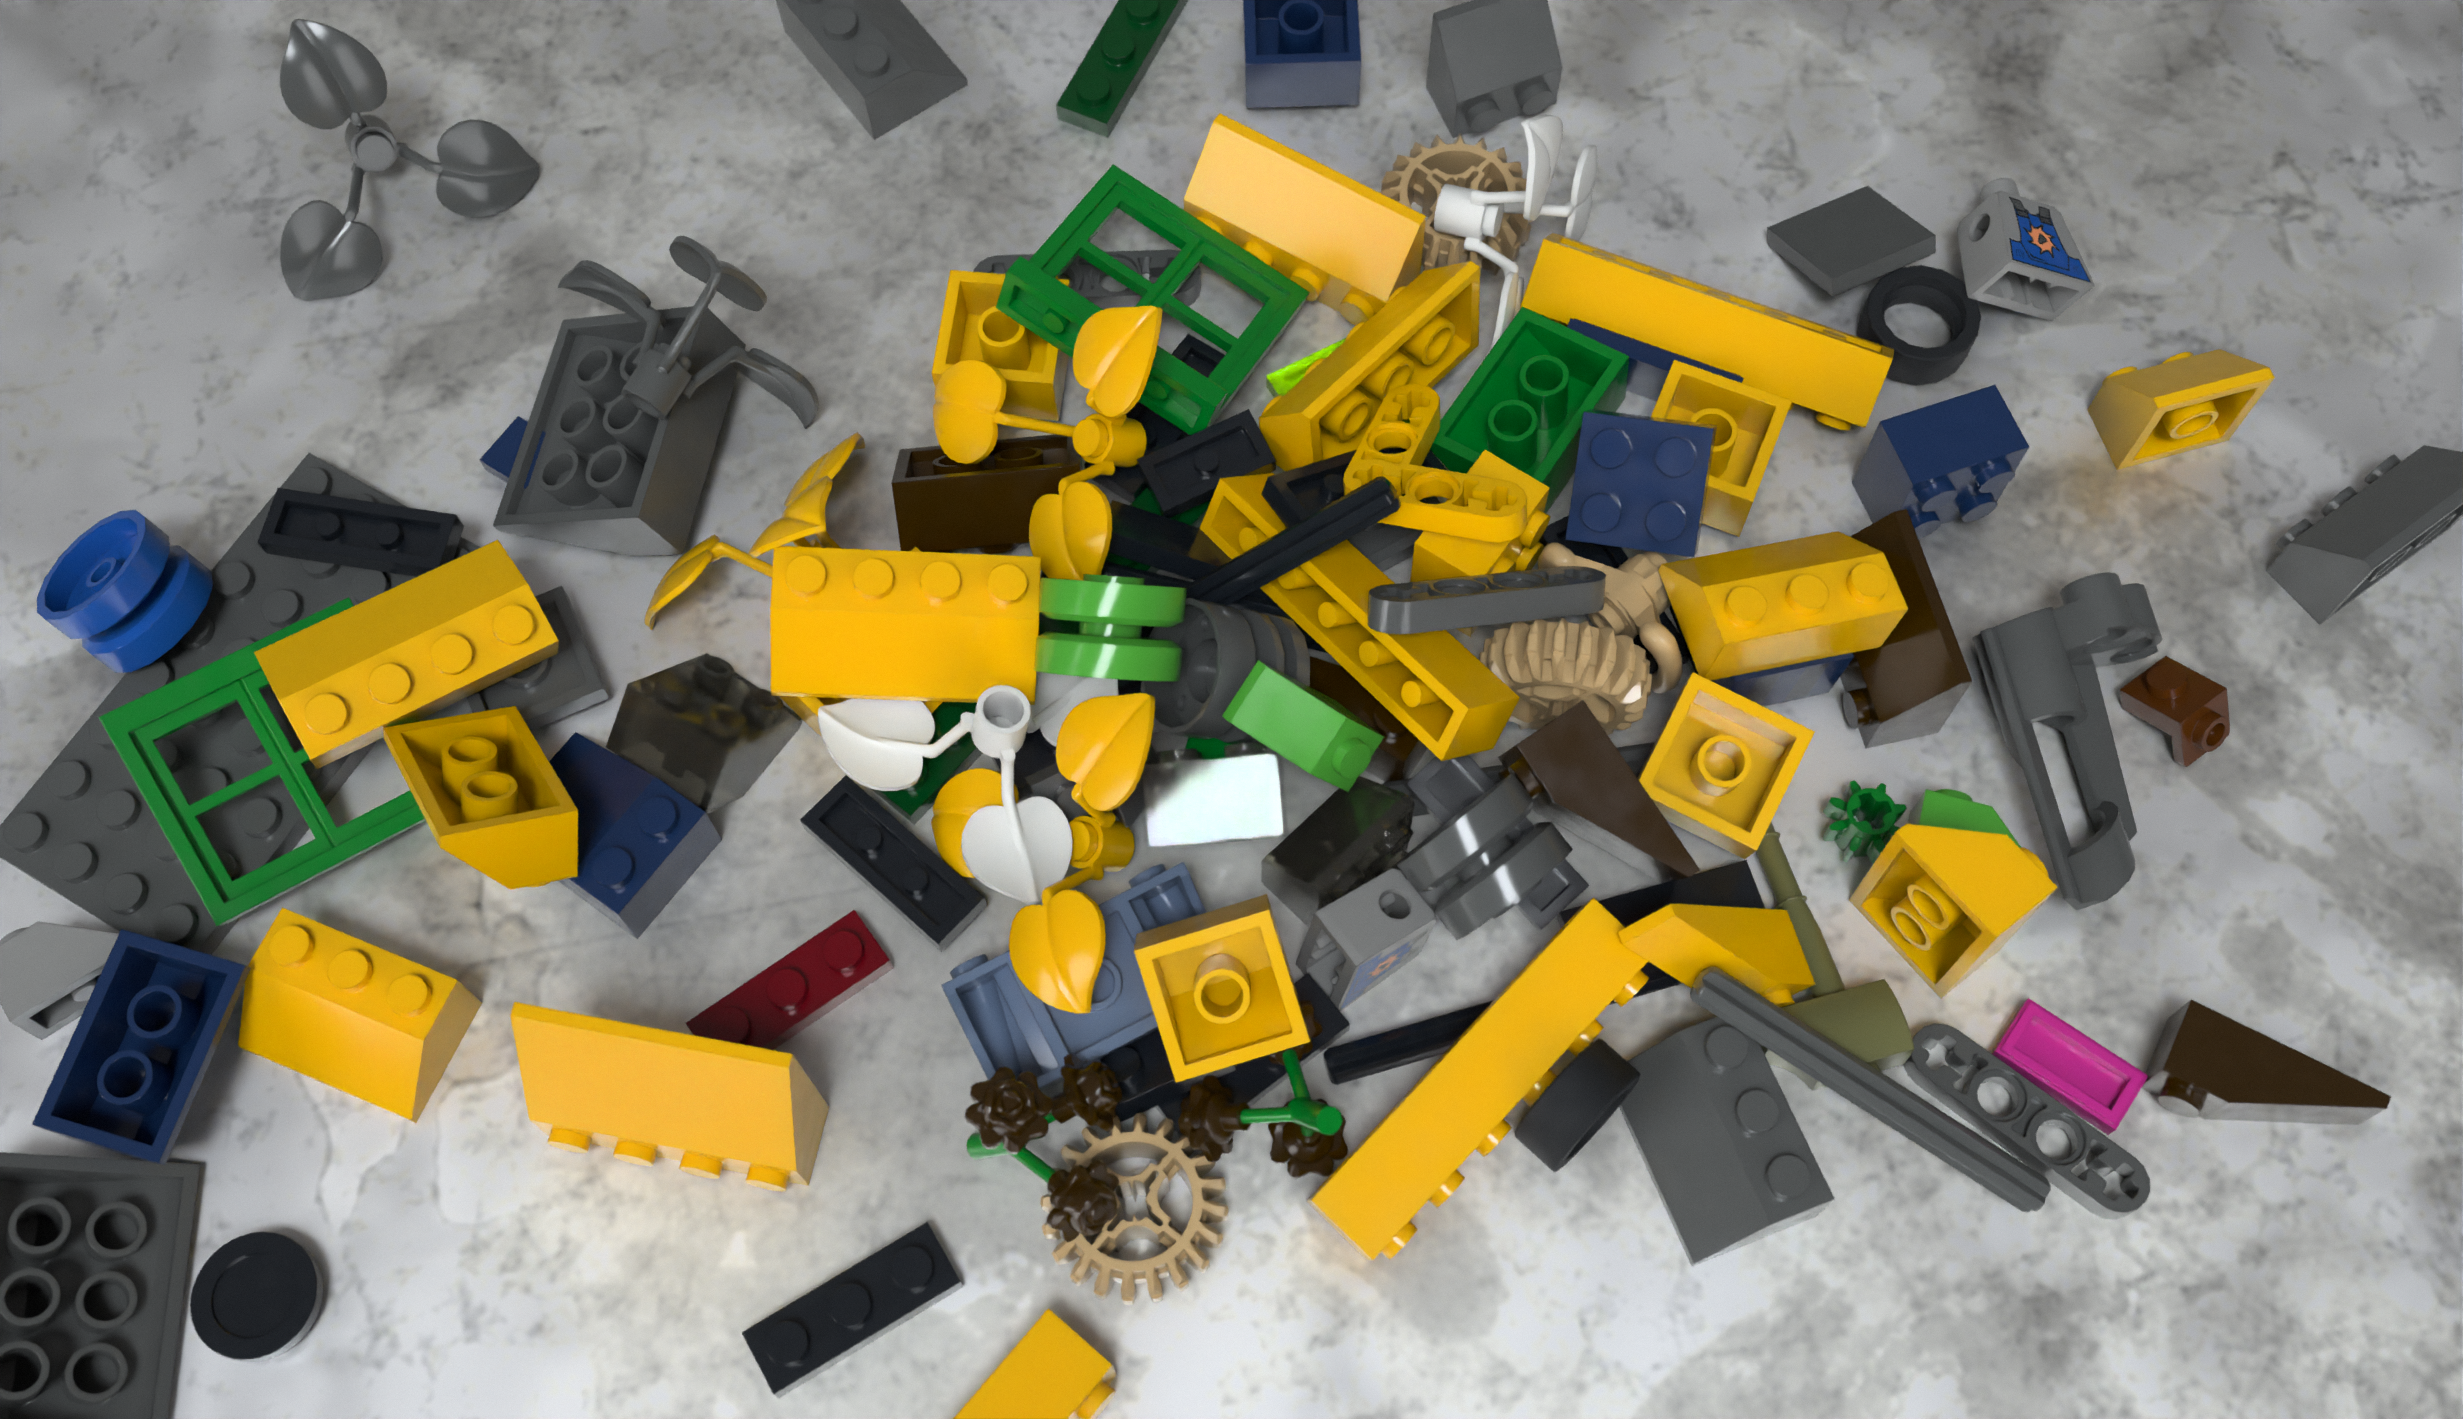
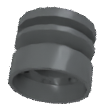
M1187 598L1184 622L1175 627H1154L1149 635V638L1173 640L1182 647L1180 681H1141L1142 693L1155 697L1154 725L1156 728L1171 735L1203 740L1217 738L1225 743H1241L1249 747L1262 748L1267 746L1229 723L1222 715L1258 660L1310 686V656L1304 635L1290 619L1276 614L1259 613L1245 608L1237 610L1220 603Z

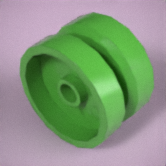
M1083 574V580L1041 578L1038 611L1050 619L1079 621V632L1047 631L1036 637L1034 670L1043 673L1106 679L1180 681L1182 647L1173 640L1142 637V626L1175 627L1184 622L1187 588L1144 585L1145 578Z

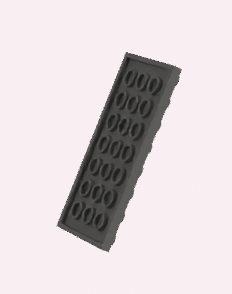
M311 453L306 455L280 487L289 490L407 507ZM275 494L211 570L213 587L207 605L193 627L172 649L153 663L136 671L128 672L123 676L0 825V858L119 932L121 929L209 955L213 954L240 917L222 927L216 926L98 717L349 597L355 606L416 578V576L267 554L257 542ZM460 537L453 560L481 547ZM271 685L260 690L294 752L303 749L304 747L282 709ZM238 702L155 742L190 805L273 764ZM377 741L319 769L311 761L302 765L325 807ZM280 776L198 817L233 881L292 851L309 830V826Z

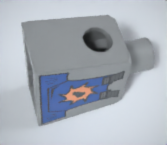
M1999 178L1986 184L1980 192L1982 203L1959 223L1957 236L1968 298L2053 321L2095 286L2061 213L2053 206L2021 197L2015 181L2010 178Z
M1391 868L1315 912L1295 964L1304 976L1309 974L1336 1008L1342 1011L1406 965L1422 951L1437 921V915L1434 913L1437 902L1448 889L1442 883L1431 891L1418 892L1401 870Z

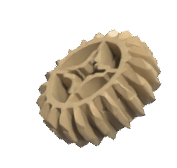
M1461 133L1453 144H1445L1436 135L1431 142L1430 149L1415 142L1410 150V157L1397 156L1396 161L1393 163V171H1386L1385 177L1382 180L1381 194L1411 209V204L1415 202L1422 207V214L1428 217L1425 224L1421 262L1424 270L1472 261L1480 267V275L1481 269H1484L1496 276L1501 267L1478 252L1465 250V237L1435 231L1434 216L1437 201L1446 183L1485 192L1526 191L1527 179L1522 178L1521 162L1507 163L1504 147L1493 152L1487 151L1484 137L1473 146L1465 144ZM1503 213L1497 236L1495 238L1486 236L1482 242L1514 262L1519 254L1520 246H1525V242L1530 237V222L1533 221L1524 219L1523 214Z
M1562 618L1559 622H1547L1543 619L1535 620L1533 624L1515 622L1512 623L1511 628L1495 630L1493 637L1484 640L1483 651L1479 654V660L1520 697L1508 722L1517 723L1520 730L1528 728L1539 730L1584 700L1606 734L1610 735L1613 734L1614 729L1625 730L1631 728L1633 722L1641 720L1648 703V696L1651 695L1652 674H1649L1650 661L1646 659V650L1638 645H1634L1633 638L1627 635H1614V629L1610 627H1592L1588 621L1578 624L1567 622Z
M1137 1113L1133 1119V1132H1122L1121 1122L1116 1116L1113 1118L1114 1127L1109 1131V1137L1100 1140L1096 1131L1091 1126L1085 1127L1081 1133L1088 1149L1081 1153L1074 1146L1066 1144L1061 1149L1062 1157L1072 1169L1077 1165L1087 1168L1091 1162L1097 1159L1103 1161L1106 1166L1118 1160L1131 1157H1143L1159 1161L1157 1165L1150 1163L1140 1174L1131 1177L1121 1176L1109 1167L1107 1168L1108 1173L1114 1174L1119 1179V1185L1114 1192L1115 1196L1117 1194L1124 1200L1126 1197L1133 1195L1135 1203L1137 1195L1145 1196L1148 1213L1153 1221L1148 1217L1137 1221L1135 1214L1132 1222L1125 1221L1121 1202L1116 1196L1117 1214L1111 1221L1105 1223L1102 1231L1091 1244L1080 1233L1073 1241L1066 1242L1064 1240L1057 1245L1052 1252V1256L1058 1265L1067 1264L1078 1257L1080 1258L1070 1274L1072 1282L1077 1286L1087 1282L1095 1272L1098 1273L1094 1293L1099 1299L1105 1300L1110 1294L1114 1282L1117 1281L1122 1283L1121 1296L1125 1305H1133L1137 1297L1136 1284L1147 1283L1152 1302H1159L1163 1300L1160 1279L1170 1276L1174 1286L1179 1291H1184L1189 1287L1186 1273L1181 1268L1185 1262L1202 1273L1206 1272L1210 1267L1209 1259L1197 1248L1199 1244L1209 1248H1220L1222 1246L1223 1234L1217 1229L1206 1225V1223H1220L1228 1219L1229 1211L1227 1205L1208 1201L1226 1191L1225 1179L1219 1176L1202 1178L1212 1170L1216 1162L1207 1161L1203 1153L1190 1159L1189 1157L1195 1150L1190 1147L1186 1136L1182 1135L1175 1144L1171 1142L1174 1133V1123L1172 1120L1164 1118L1159 1123L1156 1133L1150 1134L1148 1133L1146 1114ZM1177 1173L1188 1186L1193 1199L1190 1220L1183 1233L1172 1225L1171 1218L1161 1209V1203L1170 1191L1169 1183ZM1050 1193L1043 1195L1040 1201L1043 1211L1048 1213L1054 1208L1050 1203ZM1047 1222L1042 1225L1046 1239H1062L1058 1229L1051 1228L1047 1225ZM1136 1239H1147L1160 1248L1164 1246L1168 1249L1155 1257L1140 1261H1123L1109 1257L1114 1250L1119 1253L1126 1244Z

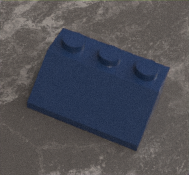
M121 929L32 1125L121 1155L165 1165L251 968L240 963Z

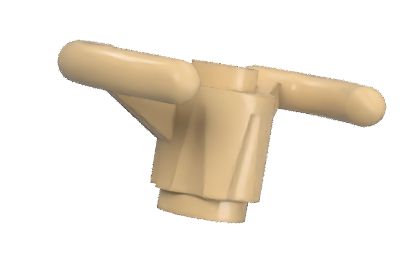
M1553 542L1547 544L1538 558V569L1580 566L1597 569L1606 574L1604 607L1599 612L1588 614L1591 622L1596 628L1610 627L1614 629V635H1627L1635 638L1639 634L1642 644L1658 663V671L1652 674L1651 690L1655 693L1663 694L1674 689L1678 685L1683 673L1682 655L1675 637L1661 624L1659 617L1671 605L1658 572L1661 564L1669 562L1656 552L1645 551L1643 554L1630 557L1615 569L1576 556L1562 544Z

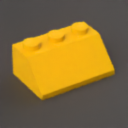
M1839 531L1661 564L1658 570L1698 674L1710 681L1881 647L1908 610L1884 552Z
M516 706L383 727L384 740L441 849L510 890L523 887H540L553 881L578 876V809Z
M1905 824L1892 836L1849 901L1942 999L1994 956L2058 887L2049 879L2043 862L2030 850L2022 847L2019 848L2006 834Z
M282 907L248 964L251 970L245 981L238 1047L417 1123L482 1002L457 979Z

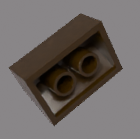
M1055 434L997 440L993 451L987 458L977 464L970 465L953 461L943 452L941 446L900 449L891 484L901 551H910L917 547L921 552L954 553V549L978 547L981 553L997 554L1014 549L1015 543L1029 542V522L1036 501L1046 494L1059 495L1058 485L1060 480L1083 470L1082 457L1073 446V438Z
M1907 509L1894 511L1850 536L1884 552L1908 607L1907 612L1883 645L1878 648L1853 652L1854 658L1840 676L1845 690L1843 707L1846 719L1851 728L1859 729L1865 748L1938 733L1972 683V678Z

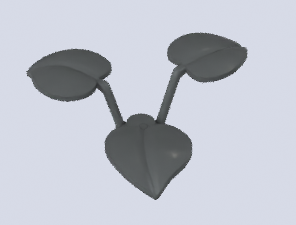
M295 19L291 23L288 44L280 68L279 84L285 104L300 121L320 129L337 128L350 118L351 122L345 130V142L354 160L351 166L352 179L348 206L344 215L335 206L326 201L313 200L298 208L284 227L280 242V264L285 282L295 297L301 300H312L350 295L370 284L379 272L383 259L380 240L370 226L354 221L359 212L363 177L366 171H384L395 163L397 157H404L428 172L440 174L436 183V194L444 207L456 214L475 218L487 217L508 209L522 199L530 190L539 174L538 162L521 147L510 133L491 122L466 120L458 122L447 129L437 145V155L440 162L431 161L408 148L407 144L396 142L385 121L373 115H360V112H369L377 109L384 103L387 97L385 72L373 53L353 37L332 26L305 19Z
M677 236L670 245L669 251L676 265L686 273L706 283L672 343L670 345L660 343L656 350H653L658 330L663 331L667 321L662 314L650 306L651 301L648 296L633 284L606 267L589 260L580 261L559 282L558 288L570 289L598 299L647 325L640 352L632 362L636 369L621 390V394L631 404L646 414L664 420L680 395L690 399L698 386L730 363L743 375L791 408L802 422L804 429L808 428L815 418L819 402L812 384L791 366L757 348H752L748 352L741 347L732 346L691 377L688 371L693 363L681 350L717 291L735 304L752 311L762 310L767 302L765 292L756 282L734 265L718 260L712 251L699 242L686 236Z

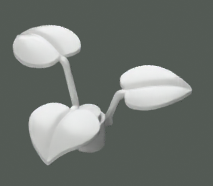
M1543 114L1521 122L1528 146L1526 191L1485 192L1446 183L1437 201L1434 216L1435 231L1465 237V250L1480 253L1503 270L1504 284L1500 297L1495 332L1489 352L1521 309L1520 306L1523 300L1524 278L1518 276V265L1482 242L1486 236L1494 238L1497 236L1503 213L1523 214L1524 219L1534 221L1538 215L1568 217L1564 237L1576 241L1581 239L1589 220L1592 207V190L1595 185L1598 166L1597 146L1587 145L1579 157L1572 185L1571 200L1563 205L1543 204L1547 188L1554 176L1562 142L1563 123L1557 116Z
M1036 671L1034 705H1030L1027 697L1014 687L1007 685L990 687L978 698L975 714L964 712L961 715L960 722L934 744H930L935 731L934 719L922 701L849 699L841 703L821 706L818 710V723L825 746L837 765L859 784L880 791H897L913 786L920 779L923 757H938L963 735L971 732L975 746L982 753L990 757L1000 758L1003 806H985L977 810L969 818L962 832L961 850L963 859L973 876L985 886L1029 905L1041 904L1043 890L1064 879L1072 855V832L1065 814L1051 799L1036 796L1016 804L1014 798L1015 753L1022 747L1026 732L1033 733L1039 728L1044 738L1056 747L1061 725L1071 710L1081 702L1094 697L1118 695V679L1080 677Z

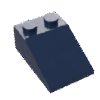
M575 732L549 761L578 809V876L558 881L638 939L721 842L722 838L705 811L656 776Z

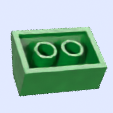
M1522 306L1441 419L1439 432L1430 450L1449 471L1467 474L1484 450L1489 451L1550 487L1544 513H1547L1575 472L1583 412L1589 409L1616 412L1626 398L1629 356Z

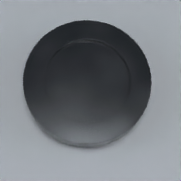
M255 1232L237 1237L220 1247L206 1261L195 1280L190 1300L193 1326L202 1342L211 1350L224 1357L242 1362H260L277 1357L294 1347L314 1324L323 1298L322 1274L313 1255L303 1245L287 1236L272 1232Z

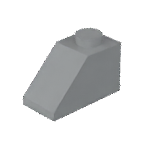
M38 921L29 927L17 929L4 936L0 940V1004L9 1021L43 1040L82 1016L119 934Z

